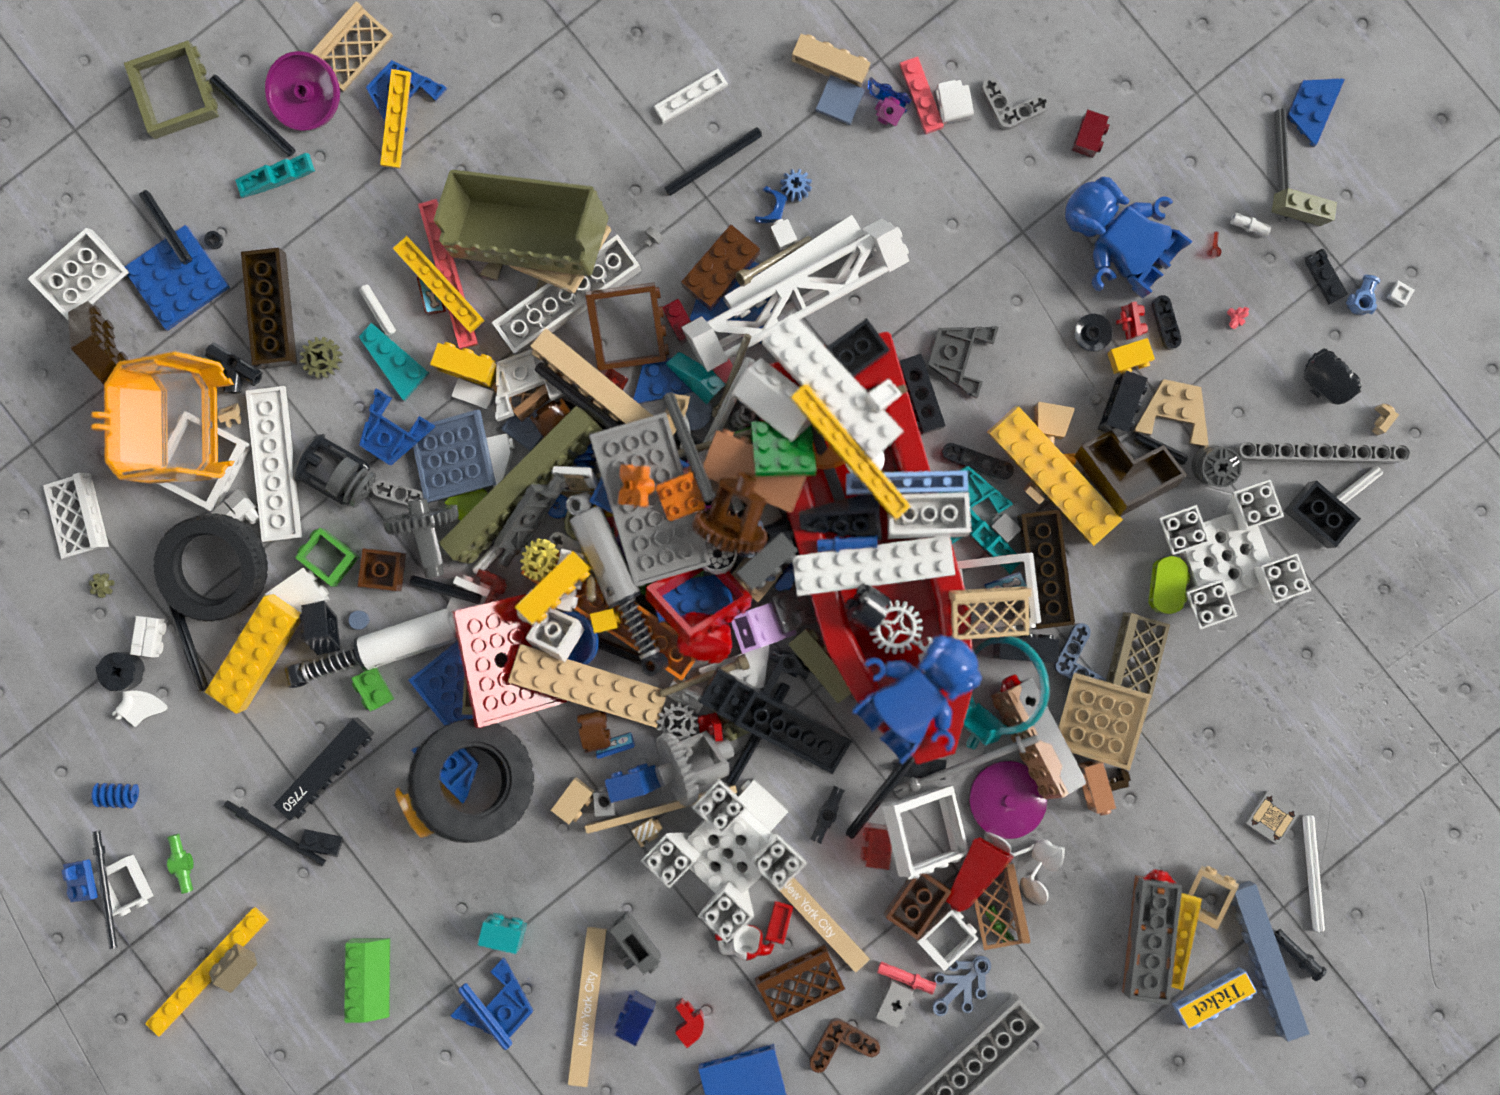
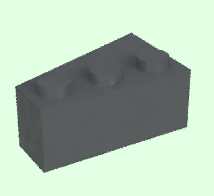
M780 533L735 574L750 591L755 588L758 591L766 584L765 579L769 575L773 578L781 571L780 566L784 562L789 564L796 557L794 553L798 550L783 533Z

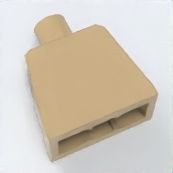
M1037 402L1035 404V424L1054 444L1055 439H1063L1065 437L1075 408Z

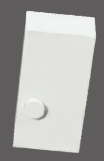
M969 493L901 494L911 507L896 520L887 512L888 539L967 537L971 532Z

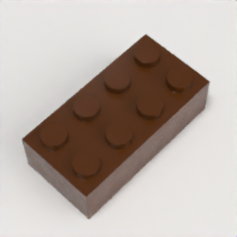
M730 224L681 281L682 288L712 311L737 282L735 274L742 269H748L760 255V248Z

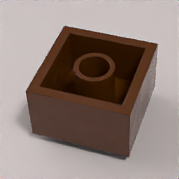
M362 548L358 587L402 592L406 553Z

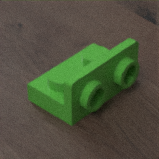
M378 668L367 670L358 676L352 677L354 690L360 693L363 698L361 702L364 708L369 709L370 712L395 699Z

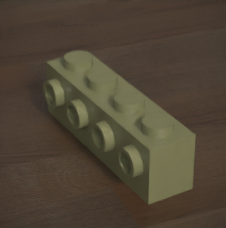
M808 627L793 639L789 646L839 704L851 692L826 650L825 644L823 645L820 642V636L814 629L810 630Z

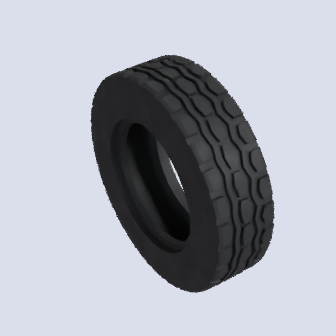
M473 718L455 721L433 732L415 752L407 779L410 803L419 820L436 835L461 843L490 840L510 830L524 815L525 809L528 808L531 801L530 798L533 795V764L528 756L529 753L525 745H522V741L505 726L502 727L501 724L494 723L477 728ZM462 748H475L486 752L495 760L500 769L502 779L500 793L496 801L487 810L479 814H466L454 809L445 800L440 788V774L445 761L451 754Z

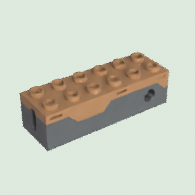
M1012 674L1002 680L1001 689L992 694L991 698L993 706L1002 717V723L1007 727H1013L1025 722L1033 715L1039 703L1040 692L1033 678L1019 680L1017 675ZM1047 706L1042 717L1035 725L1025 731L1011 734L1010 737L1013 743L1016 742L1017 736H1020L1022 740L1034 735L1040 736L1038 743L1025 747L1026 753H1022L1019 750V755L1026 763L1029 775L1035 780L1038 792L1044 799L1064 798L1087 783Z

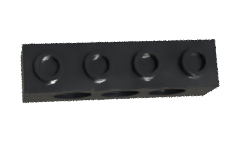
M922 354L900 360V367L921 435L943 429L946 425ZM916 373L919 378L918 381H911L909 374ZM922 391L925 396L924 399H917L915 392ZM928 409L931 413L930 417H923L921 410Z

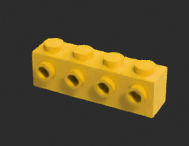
M572 551L516 608L531 624H540L547 618L546 613L550 609L555 610L562 603L560 599L565 594L569 596L576 589L574 585L577 582H583L589 577L591 568L576 552Z

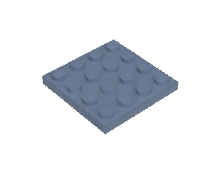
M480 410L432 422L435 428L413 446L423 496L427 498L428 503L496 485Z

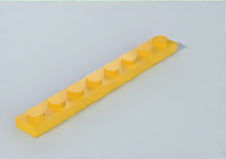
M804 384L789 397L894 520L898 519L911 507L807 384Z
M254 907L145 1024L160 1037L212 982L209 972L213 965L217 964L236 943L245 947L269 919Z

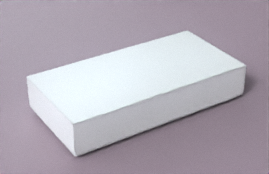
M458 378L452 397L489 410L495 392Z
M888 379L867 394L864 399L876 413H879L902 394Z

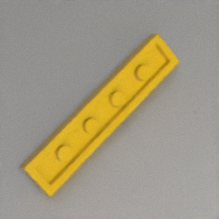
M391 69L380 163L384 167L401 168L411 72Z
M1183 893L1180 902L1171 984L1172 988L1182 991L1202 902L1201 898Z

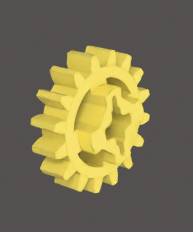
M537 538L536 542L531 541V546L526 545V553L522 552L524 559L520 560L521 563H524L521 567V570L525 571L524 575L531 580L542 581L543 578L552 572L553 568L558 566L555 562L560 559V557L556 556L559 550L555 549L556 545L549 540H542L540 538Z

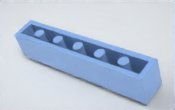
M967 471L883 473L900 494L966 493L968 491ZM855 473L846 474V496L872 494Z

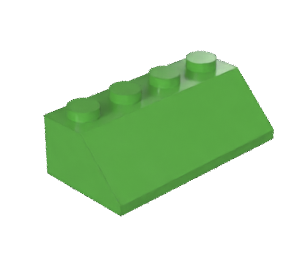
M351 938L345 943L344 1023H365L389 1018L390 938Z

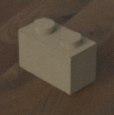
M236 943L211 968L209 974L212 984L231 993L258 965L255 953Z

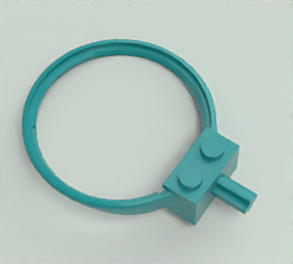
M1012 636L991 637L980 643L973 652L977 656L982 649L995 643H1007L1021 649L1031 659L1038 672L1040 680L1038 706L1028 720L1017 726L1007 727L980 703L976 704L971 694L963 727L971 733L966 742L968 748L975 750L979 742L988 745L998 742L1002 734L1008 735L1025 731L1039 721L1046 709L1049 698V681L1046 669L1033 648L1018 638Z

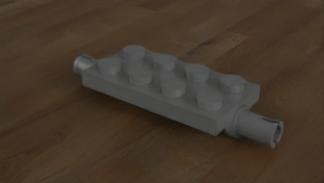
M555 472L548 484H531L527 488L523 498L517 504L514 512L508 518L507 523L494 541L497 548H505L504 553L498 559L502 566L509 567L515 555H518L522 547L528 544L561 494L562 488L560 486L565 481V477L562 474Z

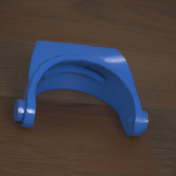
M765 186L763 191L776 197V206L765 217L755 216V222L763 224L773 223L782 219V213L787 201V197L784 194Z
M793 562L779 576L775 586L777 590H790L795 579Z

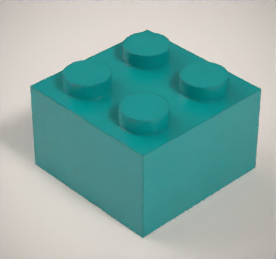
M500 913L490 914L483 921L478 946L517 954L523 944L527 923L517 917L508 919L504 918V915Z

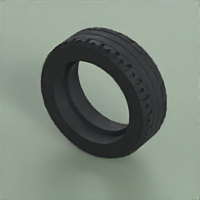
M202 514L177 523L164 534L155 551L153 564L154 578L163 598L180 614L182 613L184 616L198 621H220L247 609L258 599L267 581V554L259 537L244 522L225 514ZM215 535L222 538L232 546L239 557L242 570L240 584L231 595L225 598L214 600L206 598L193 590L185 579L182 570V554L185 546L198 536Z

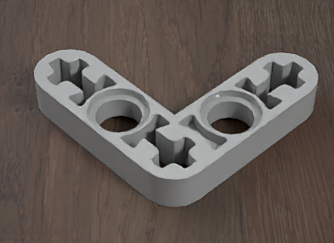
M992 77L985 79L981 87L982 94L999 127L1003 130H1010L1044 114L1050 106L1049 98L1041 94L1011 107L998 80ZM988 84H989L990 86H993V85H994L993 93H992L991 89H986L987 86H988ZM1001 100L1004 103V107L996 108L994 101ZM1038 101H1040V103H1045L1043 108L1041 106H1038L1034 109L1033 112V107H1035L1038 104ZM1021 108H1026L1029 111L1027 117H1022L1019 114ZM1015 113V118H1013L1009 124L1007 122H1003L1005 117L1007 119H1010L1013 117Z

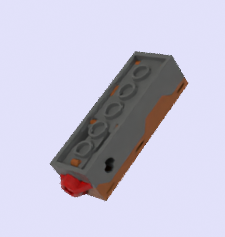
M1153 869L1145 876L1135 875L1122 992L1130 1000L1169 1004L1182 885L1174 881L1168 872L1164 870Z

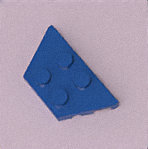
M1343 78L1303 80L1300 83L1286 117L1292 124L1296 125L1297 130L1301 134L1304 133L1311 141L1309 144L1313 147L1317 145L1345 81Z
M667 358L664 362L642 365L633 400L638 404L662 400L663 396L669 392L684 395L693 391L666 365L671 359Z
M419 746L413 748L411 751L415 754ZM465 748L459 749L449 756L440 774V781L462 804L467 800L479 766V762Z

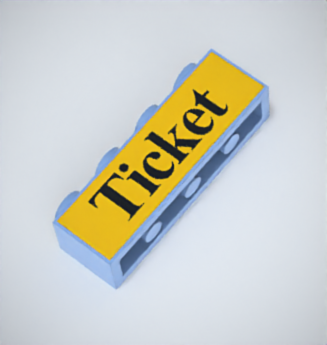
M1238 967L1172 1003L1182 1024L1190 1030L1200 1027L1202 1022L1217 1018L1219 1013L1224 1010L1233 1009L1237 1003L1250 1000L1257 991L1247 972Z

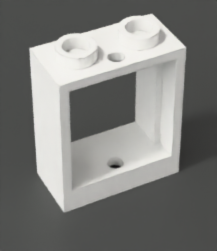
M134 854L106 867L107 877L127 867L141 895L140 898L121 907L108 880L113 916L119 915V917L130 913V908L136 905L137 908L148 904L147 899L154 896ZM98 872L93 874L95 886L101 896Z
M950 906L926 928L920 939L917 940L944 971L978 940V937L975 935L977 930L970 923L966 925L962 921L964 916L960 912L952 910ZM952 916L968 936L946 957H943L926 938L947 918Z

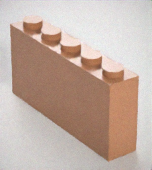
M724 428L722 431H716L703 464L708 479L719 483L721 478L731 477L736 479L739 472H746L755 476L752 439L744 436L737 438L733 436L734 432ZM807 475L756 477L757 481L753 491L765 498L766 503L791 513L795 508Z

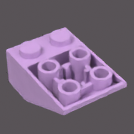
M771 603L748 610L743 614L740 613L731 622L742 654L797 634L795 630L782 633Z

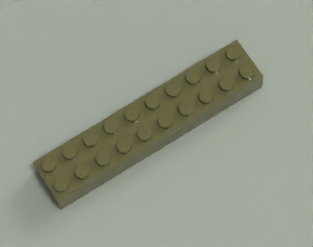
M576 406L439 544L453 560L467 564L476 561L479 554L492 545V541L507 523L508 518L523 498L527 488L531 484H548L553 477L552 472L555 466L571 467L574 460L587 451V447L592 443L589 435L604 431V429L592 416Z

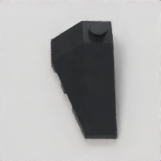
M873 494L858 495L799 512L802 530L823 534L832 532L837 533L839 537H844V535L853 537L877 535V540H882L880 503Z

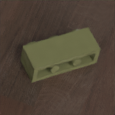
M1287 188L1274 194L1272 213L1322 226L1335 221L1337 202Z

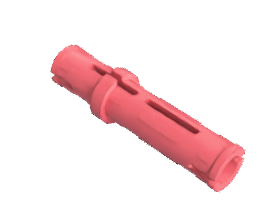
M883 961L879 964L878 974L911 986V989H919L930 995L934 993L935 982L926 980L917 973L912 974L891 966Z

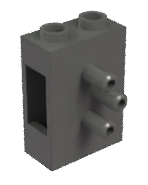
M627 911L613 922L610 928V932L617 940L610 946V949L615 953L621 947L623 948V950L617 953L620 960H623L626 956L630 957V959L623 963L626 970L636 965L643 975L647 972L652 973L659 967L661 953L630 912Z

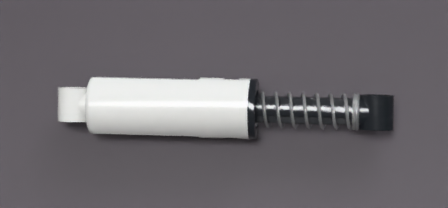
M442 609L354 638V649L350 647L349 651L343 649V653L339 654L336 652L333 656L328 654L327 658L321 656V660L317 661L314 659L312 663L306 661L302 664L287 666L284 668L288 687L298 688L312 682L313 679L318 680L319 676L325 678L327 674L333 675L334 671L340 673L341 669L348 670L349 666L355 668L356 664L360 665L364 671L371 670L457 641L453 615L449 610Z

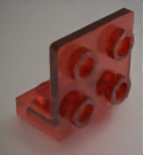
M479 568L476 576L480 577L479 581L492 586L484 603L496 601L499 595L505 592L507 587L505 582L507 579L486 569Z

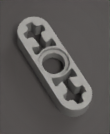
M384 480L375 481L372 487V491L376 496L408 505L406 501L410 495L418 497L421 494L420 498H424L423 492ZM384 484V487L391 489V492L382 491L380 494V490L377 488ZM398 489L405 491L403 499L398 500L395 497V492Z

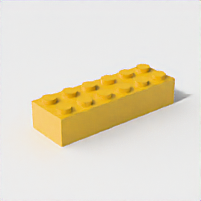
M274 594L264 596L205 693L236 714L246 710L301 623L299 616L301 612Z

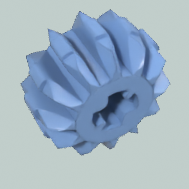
M791 169L790 175L784 173L785 179L780 180V184L783 185L780 191L785 192L784 195L787 198L791 196L792 202L795 197L800 202L802 201V196L807 198V192L812 190L810 186L812 180L806 179L808 177L807 172L801 175V169H798L797 173ZM794 183H799L798 188L793 187Z

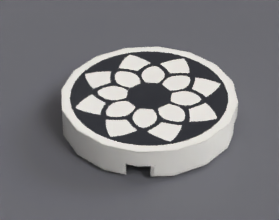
M704 541L711 565L702 568L713 574H722L731 570L737 559V552L735 550L731 553L723 552L717 549L713 542L708 543Z

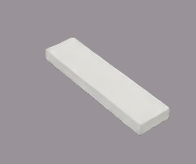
M716 69L653 107L662 123L665 124L728 87V84L720 70Z

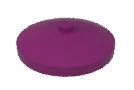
M294 51L282 55L270 67L265 81V95L270 110L281 123L292 129L310 131L324 126L333 118L340 101V87L335 72L325 60L309 52Z
M999 761L988 765L975 777L970 788L969 805L975 821L986 832L993 833L1003 839H1015L1029 834L1042 821L1047 808V799H1044L1039 794L1038 786L1029 775V769L1026 765L1015 761Z

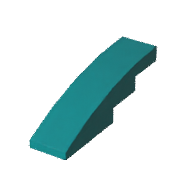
M305 152L291 160L285 158L271 166L264 165L235 179L241 198H245L300 179L315 172L310 154Z
M970 508L971 532L969 536L990 557L1017 554L1000 535L996 534ZM1021 562L1000 564V566L1011 574Z

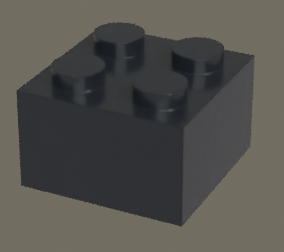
M324 600L301 605L302 613L299 616L303 625V630L301 631L303 642H306L309 648L317 655L340 651L338 616Z

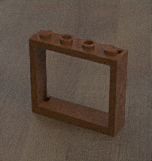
M655 282L586 292L585 297L598 371L666 361V355L670 354L668 344H664L663 337L667 336L666 327L661 325L660 318H664L663 307L658 306V299H661L659 287L655 286ZM650 292L659 354L606 361L595 300Z

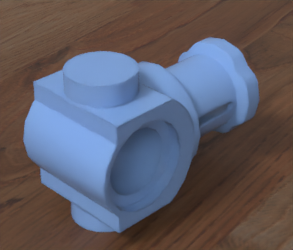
M1366 274L1362 278L1364 281L1361 288L1356 290L1355 295L1350 294L1346 301L1347 308L1357 315H1365L1367 313L1372 315L1377 307L1374 290L1381 280L1376 276ZM1359 300L1363 302L1364 308L1359 305Z

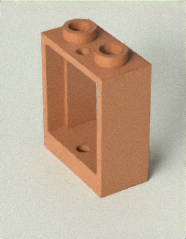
M1092 759L1078 763L1087 782L1082 786L1088 809L1100 814V816L1110 814L1111 810L1116 809V805L1103 762Z

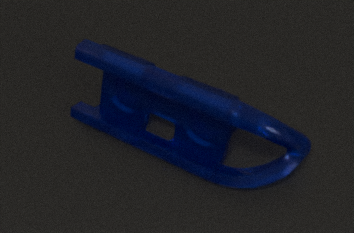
M872 76L869 78L868 90L875 98L884 100V98L887 97L889 99V96H892L900 101L899 105L905 108L907 103H911L912 100L907 93H898L893 90L890 84H881L874 80ZM872 84L880 89L878 94L873 90Z

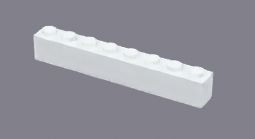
M853 215L755 276L751 283L733 290L724 296L723 300L728 308L731 309L860 239L864 233ZM764 299L734 316L735 319L739 316L744 318L751 313V308L754 306L759 308L767 303V301Z

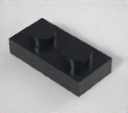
M305 829L299 849L338 857L344 839L342 836Z

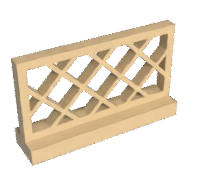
M356 1L311 53L321 57L323 60H332L335 74L347 73L348 80L343 85L339 82V87L344 92L393 37V34ZM363 16L370 20V27H359V21ZM360 31H371L372 41H361ZM373 31H382L386 36L382 41H374ZM349 32H357L358 41L347 42V34ZM348 45H358L359 55H348ZM361 45H372L373 51L370 55H362ZM337 46H345L346 55L335 56L334 49ZM335 59H346L347 69H336ZM349 59H360V66L357 69H350Z
M1020 586L949 591L952 613V637L961 640L1029 635V597H1031V589ZM1017 600H1023V608L1019 612L1012 608ZM1002 601L1006 607L999 614L993 607ZM979 603H984L988 608L979 615L974 608ZM957 604H965L969 608L962 617L957 613ZM1009 609L1016 615L1010 623L1003 618ZM990 610L997 616L991 624L984 619ZM971 612L978 617L972 626L965 621ZM1020 618L1023 621V630L1016 631L1012 626ZM1001 619L1007 626L1002 632H997L993 627ZM983 621L988 627L983 633H978L974 628ZM963 622L969 629L964 634L958 635V626Z

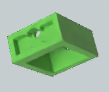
M319 527V529H315L310 534V540L307 544H303L298 549V555L295 558L327 584L337 587L360 556L326 529ZM322 536L346 554L330 576L305 558Z

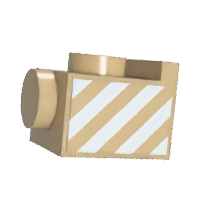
M652 816L632 828L631 831L640 847H643L646 843L645 840L650 842L657 838V833L663 827L658 819L654 820Z

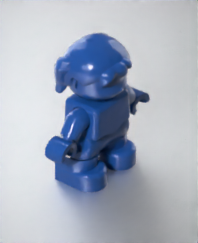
M1100 177L1096 181L1087 182L1079 186L1067 201L1065 218L1073 232H1080L1087 237L1100 235L1095 241V249L1093 251L1095 268L1099 271L1092 278L1093 288L1096 291L1103 289L1104 283L1101 281V276L1107 277L1108 281H1113L1117 278L1114 271L1109 269L1111 263H1114L1117 271L1132 285V290L1141 298L1146 297L1153 291L1150 289L1152 284L1164 275L1151 265L1156 261L1164 269L1169 268L1172 259L1193 242L1179 230L1171 229L1170 226L1148 219L1152 217L1157 221H1162L1165 218V213L1159 211V205L1166 208L1173 203L1172 199L1163 196L1152 204L1135 202L1116 214L1119 210V203L1126 205L1129 203V199L1123 195L1121 189L1110 177Z
M941 635L933 638L931 644L926 649V654L919 663V669L903 660L890 661L887 664H883L880 659L875 657L867 659L864 662L865 666L869 667L873 663L880 666V671L873 675L874 681L881 679L884 674H887V677L896 678V680L892 684L868 694L851 709L852 712L856 713L872 732L882 724L883 720L886 721L892 729H888L879 739L893 751L901 763L915 752L933 718L935 727L938 729L931 735V741H937V738L941 735L947 736L948 741L944 747L946 751H950L954 746V738L948 731V728L951 726L952 710L947 703V698L940 691L944 690L948 693L950 700H955L959 695L965 694L980 685L982 676L978 670L979 665L975 653L963 641Z

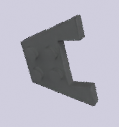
M999 327L939 328L927 366L977 399L983 381L964 376L973 342L976 339L994 344Z

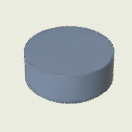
M354 611L349 616V624L356 630L365 629L370 621L368 614L364 611Z

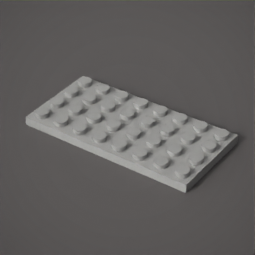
M666 412L589 435L635 587L711 565L704 539H701V535H696V531H693L692 522L696 512L669 521L656 491V485L684 474ZM620 465H634V468L636 466L650 467L649 478L653 479L655 488L653 493L648 495L647 507L634 506L633 503L632 505L618 504V493L624 486L623 481L619 477Z

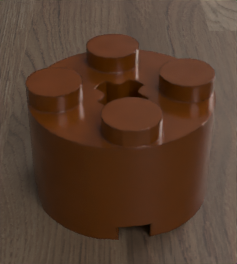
M562 397L558 398L560 401H550L536 411L538 415L535 418L533 415L530 417L543 438L571 412V409Z
M599 710L577 715V722L581 723L579 735L585 753L611 747L612 737L610 729H606V722H608L606 712Z

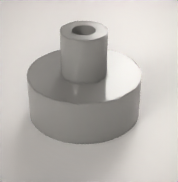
M651 226L645 231L648 237L644 242L649 247L653 242L659 245L664 239Z

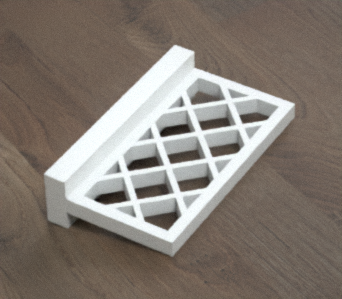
M76 473L72 477L43 485L61 559L109 547L90 473ZM73 481L76 487L74 493L67 490L70 482ZM57 487L60 489L57 498L53 496L51 488ZM65 493L71 496L67 505L61 501ZM76 499L80 503L78 511L72 508ZM59 505L65 508L62 516H59L56 511ZM69 511L76 514L72 523L66 520ZM80 518L84 519L85 526L83 530L76 526ZM63 523L70 526L66 535L61 531ZM74 529L81 533L77 541L70 538ZM85 536L89 539V547L81 545ZM68 541L74 544L70 553H67L65 547Z

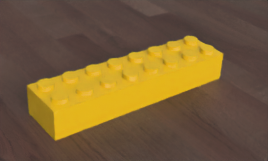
M1014 406L987 431L992 439L1093 546L1123 520L1019 406Z

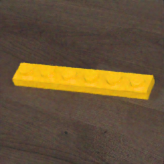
M408 236L393 247L395 252L470 333L485 321Z

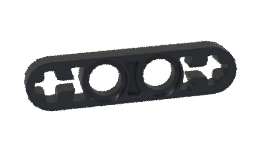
M947 443L942 448V456L947 461L964 467L969 466L973 470L995 478L1006 480L1014 473V468L1010 463L961 445ZM953 447L954 452L959 453L960 450H962L963 452L961 453L959 460H957L956 458L958 457V455L952 454L949 457L948 452H946V449ZM965 453L973 455L974 460L972 463L964 461L963 456ZM984 459L990 460L992 464L989 470L982 468L981 463ZM996 462L999 463L997 465L998 468L1006 466L1009 474L1007 473L1003 476L1000 470H995V473H993Z

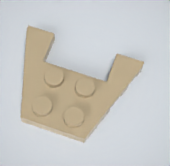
M1163 379L1133 432L1152 435L1156 416L1192 424L1189 444L1202 447L1208 445L1201 387Z

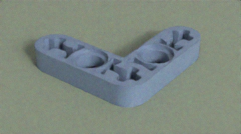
M1078 623L1073 626L1059 652L1058 663H1054V669L1072 680L1074 672L1076 673L1077 670L1082 669L1085 672V676L1090 677V674H1092V678L1107 682L1103 676L1076 663L1091 634L1088 625ZM1084 627L1085 635H1081L1078 639L1082 641L1081 644L1078 641L1072 640V637L1077 638L1079 635L1077 629ZM1071 643L1077 646L1075 654H1070L1067 651V647ZM1063 654H1065L1068 657H1072V661L1068 659L1066 662V666H1068V668L1063 669L1061 671V666L1059 665V663H1063L1066 660V657H1063Z

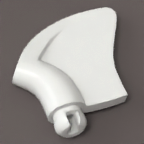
M140 690L122 692V702L112 712V715L117 720L124 717L134 727H137L145 718L166 711L168 706L158 697Z

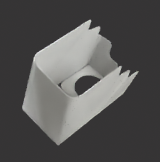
M952 80L939 83L936 86L935 91L943 125L973 118L974 110L968 85L963 86L960 80Z

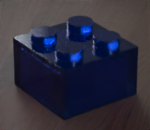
M637 990L634 995L629 994L623 1008L625 1012H620L614 1026L617 1029L615 1036L636 1047L654 1012L656 1000Z

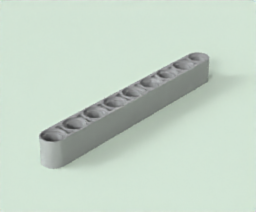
M1248 441L1238 444L1234 448V451L1238 453L1242 461L1395 464L1408 460L1411 455L1409 447L1403 444ZM1243 447L1248 449L1247 456L1242 453ZM1262 447L1266 448L1267 450L1266 456H1264L1261 452ZM1282 447L1286 450V456H1283L1280 452ZM1300 448L1305 450L1304 457L1300 454ZM1320 448L1324 451L1323 457L1319 454ZM1339 449L1343 451V457L1339 456ZM1358 449L1362 451L1361 458L1357 454ZM1377 449L1381 452V458L1377 456ZM1396 450L1400 452V458L1396 456Z

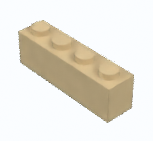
M800 34L792 53L793 62L828 77L830 75L861 88L871 64L862 56L856 57L848 50L837 49L831 43L820 42L809 34Z

